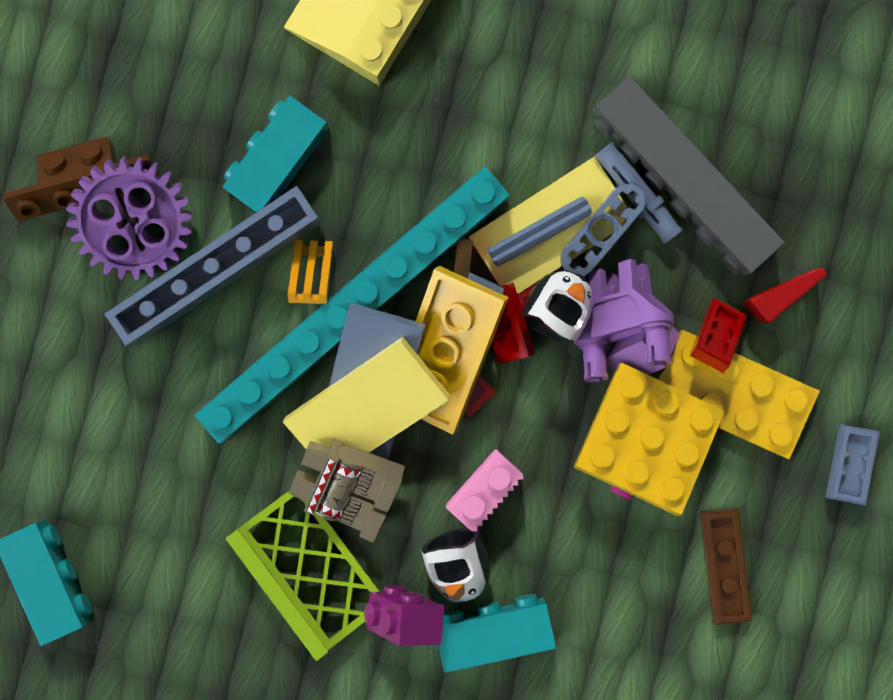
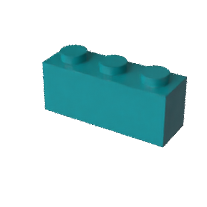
M289 96L285 102L279 101L273 107L268 116V119L271 120L263 132L257 131L250 138L246 145L248 152L240 163L235 161L223 177L226 182L222 187L256 213L281 196L330 129L326 121L292 96Z
M47 519L36 522L0 539L1 560L40 646L76 631L92 621L90 601L84 593L80 594L74 581L77 578L75 568L69 559L64 558L59 547L61 545L59 532L54 525H49Z
M527 594L516 597L514 599L515 603L500 606L499 602H490L479 605L477 607L478 611L463 614L462 610L445 612L441 645H438L444 673L556 649L544 597L537 599L536 594Z

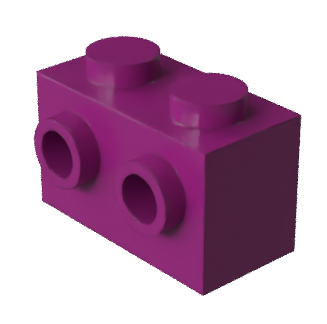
M387 585L384 586V592H370L369 603H367L364 612L367 630L398 646L441 645L444 617L443 605L425 598L423 594L407 591V588L403 586Z

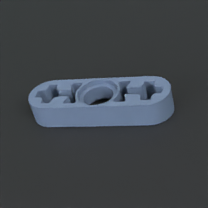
M626 183L620 184L612 190L562 250L560 262L564 270L581 274L582 276L592 271L644 209L645 195L641 188L634 184ZM633 191L636 194L633 201L637 205L633 210L628 207L623 209L618 216L625 218V221L620 225L614 216L605 213L604 210L609 205L612 211H615L621 204V200L618 198L619 193L629 194ZM599 219H607L613 226L612 236L605 241H598L592 235V226ZM585 234L590 243L601 249L596 255L590 249L584 256L587 262L586 266L582 268L577 265L572 269L569 266L572 260L568 255L572 250L579 253L586 246V244L579 241Z

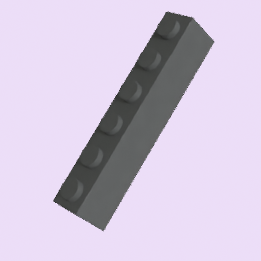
M630 75L596 105L592 112L596 117L593 120L596 127L605 136L609 137L612 135L621 144L619 147L621 153L630 163L635 164L637 162L647 172L644 177L656 191L660 192L663 189L672 199L670 202L672 209L683 219L689 217L698 227L695 230L698 237L709 247L713 244L723 254L721 261L734 274L740 272L742 276L751 274L784 243L777 233Z

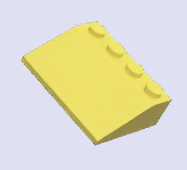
M300 0L284 28L380 86L432 0Z

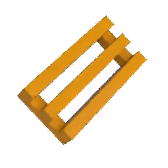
M295 240L288 287V303L327 304L333 257V241H325V246H318V241L310 240V246H303V240ZM303 256H308L303 294H298ZM317 257H323L319 294H312Z

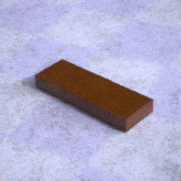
M739 508L700 511L712 623L720 625L752 621Z

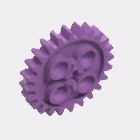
M126 156L121 158L118 168L110 159L104 163L105 172L94 166L90 170L93 180L83 176L79 180V184L84 190L74 189L71 193V196L79 203H70L66 210L77 215L69 219L67 226L78 228V231L71 237V241H83L84 245L80 249L79 255L91 252L94 256L91 259L90 266H94L102 261L105 263L103 274L107 275L114 267L118 269L119 279L124 277L127 270H131L134 279L138 280L142 269H145L150 277H154L156 264L164 271L168 270L169 262L167 257L175 261L179 260L181 254L176 247L186 249L189 242L181 235H189L193 229L189 224L183 223L192 219L193 211L182 210V207L187 205L190 200L189 196H177L182 183L170 186L168 183L171 176L170 171L160 177L156 174L158 163L155 162L151 165L149 170L143 169V159L140 157L134 167H130ZM138 187L146 189L151 196V201L147 203L138 202L132 196V189ZM116 188L122 189L124 193L125 204L123 203L119 194L116 193ZM108 200L114 206L115 213L110 215L101 213L96 206V201ZM126 212H128L130 217H138L135 226H133L130 220H123ZM149 223L159 224L165 230V235L158 238L152 237L147 232L146 225ZM136 234L138 235L142 244L145 245V249H140L138 247V244L136 242ZM113 235L125 237L129 242V247L126 249L116 248L112 244L110 237Z

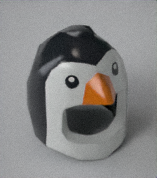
M568 270L547 274L530 292L520 317L534 331L548 339L563 345H574L591 314L593 305L592 289L586 278L581 274Z
M470 529L449 531L430 539L421 549L429 578L435 588L446 599L456 603H464L480 597L490 580V558L486 544L479 531H471Z

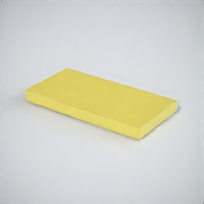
M593 157L470 235L469 240L498 285L502 286L514 282L517 294L562 266L560 255L564 247L615 187L597 159ZM618 195V198L621 200L618 208L612 211L608 205L604 212L614 216L621 225L625 218L618 215L627 206L621 196ZM579 197H584L588 201L592 210L590 216L500 266H496L492 262L488 249ZM599 219L592 226V235L598 241L604 240L613 233V226L607 219ZM585 234L579 241L586 244V246L579 253L572 250L568 255L571 260L594 246L588 241Z
M401 337L288 414L283 423L305 449H307L310 441L330 447L333 439L344 442L343 446L355 447L369 453L449 401L450 394L404 337Z

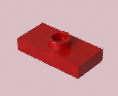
M514 282L500 286L504 288L503 295L509 298L492 340L498 365L535 355L527 324L520 317L522 308Z
M713 298L705 312L690 356L724 374L731 364L747 315Z

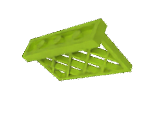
M288 491L225 539L313 658L318 661L328 653L329 649L365 622V611L350 609L352 588L368 589L370 592H379V590L326 519L317 513L313 516L319 524L309 523V513H305L304 522L282 519L284 503L294 497ZM279 508L278 519L267 517ZM260 521L276 522L277 528L274 545L258 543L249 530ZM281 523L303 526L300 549L278 546ZM308 527L324 529L329 536L326 552L305 549ZM332 542L341 554L331 553ZM262 548L273 549L272 560H270ZM277 550L299 553L296 575L284 574L278 571L275 567ZM304 554L326 556L322 579L301 576ZM330 557L347 560L351 566L349 582L327 579ZM355 573L364 584L353 583ZM284 578L295 580L294 591ZM300 580L322 583L319 605L301 602L298 598ZM326 584L348 587L345 609L323 606ZM307 609L318 610L316 620ZM322 611L344 613L342 629L328 638L320 627ZM349 614L359 615L348 623Z

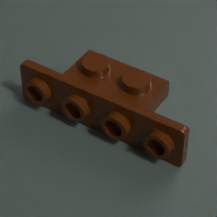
M109 136L36 155L39 184L4 193V202L18 221L67 209L70 203H79L71 196V193L74 189L84 190L79 184V180L83 176L93 180L90 170L94 166L105 172L104 163L110 159L116 168L119 167L120 162L116 163L114 145ZM139 156L143 159V169L149 170L151 165H153L150 156ZM139 157L128 159L130 167H134ZM140 187L134 188V189H132V191H133V190H137V189H143V188H140ZM116 188V193H123L121 188Z

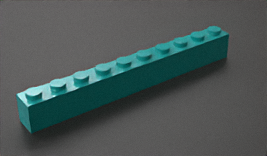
M483 167L330 298L327 304H323L194 416L218 444L227 442L339 346L350 303L380 311L509 200L510 194L487 167Z

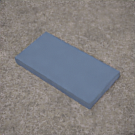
M350 303L329 386L401 337H404L418 354L425 324ZM394 437L369 453L388 460Z

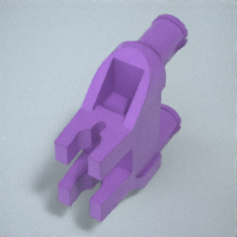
M633 259L619 262V278L618 274L615 273L606 275L605 270L601 268L588 273L593 305L590 317L576 341L579 349L583 350L584 381L600 382L608 379L605 348L608 344L644 333L646 335L648 356L647 365L665 366L664 361L668 365L673 363L669 330L674 325V315L662 302L652 295L648 265L640 264L636 266V261Z

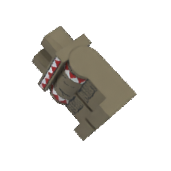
M333 439L330 447L310 441L301 465L319 471L318 476L315 477L298 470L290 487L289 494L307 502L304 512L311 515L317 513L326 520L339 521L361 531L359 537L373 543L400 487L405 466L355 447L343 446L344 442Z

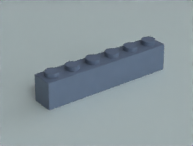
M296 186L106 312L105 316L125 346L137 347L320 225L322 221L304 194Z

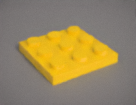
M620 363L617 366L573 468L669 513L681 516L725 411L624 363Z

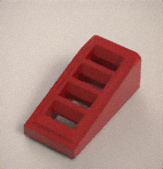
M823 268L807 271L748 298L743 304L760 324L771 323L825 278L827 273Z

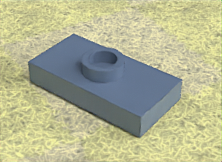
M839 424L826 498L866 506L880 431Z

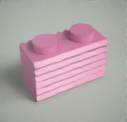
M495 449L448 501L446 508L471 531H477V526L482 525V520H488L487 514H493L492 508H498L497 503L503 502V497H508V491H513V485H518V480L523 479V473Z

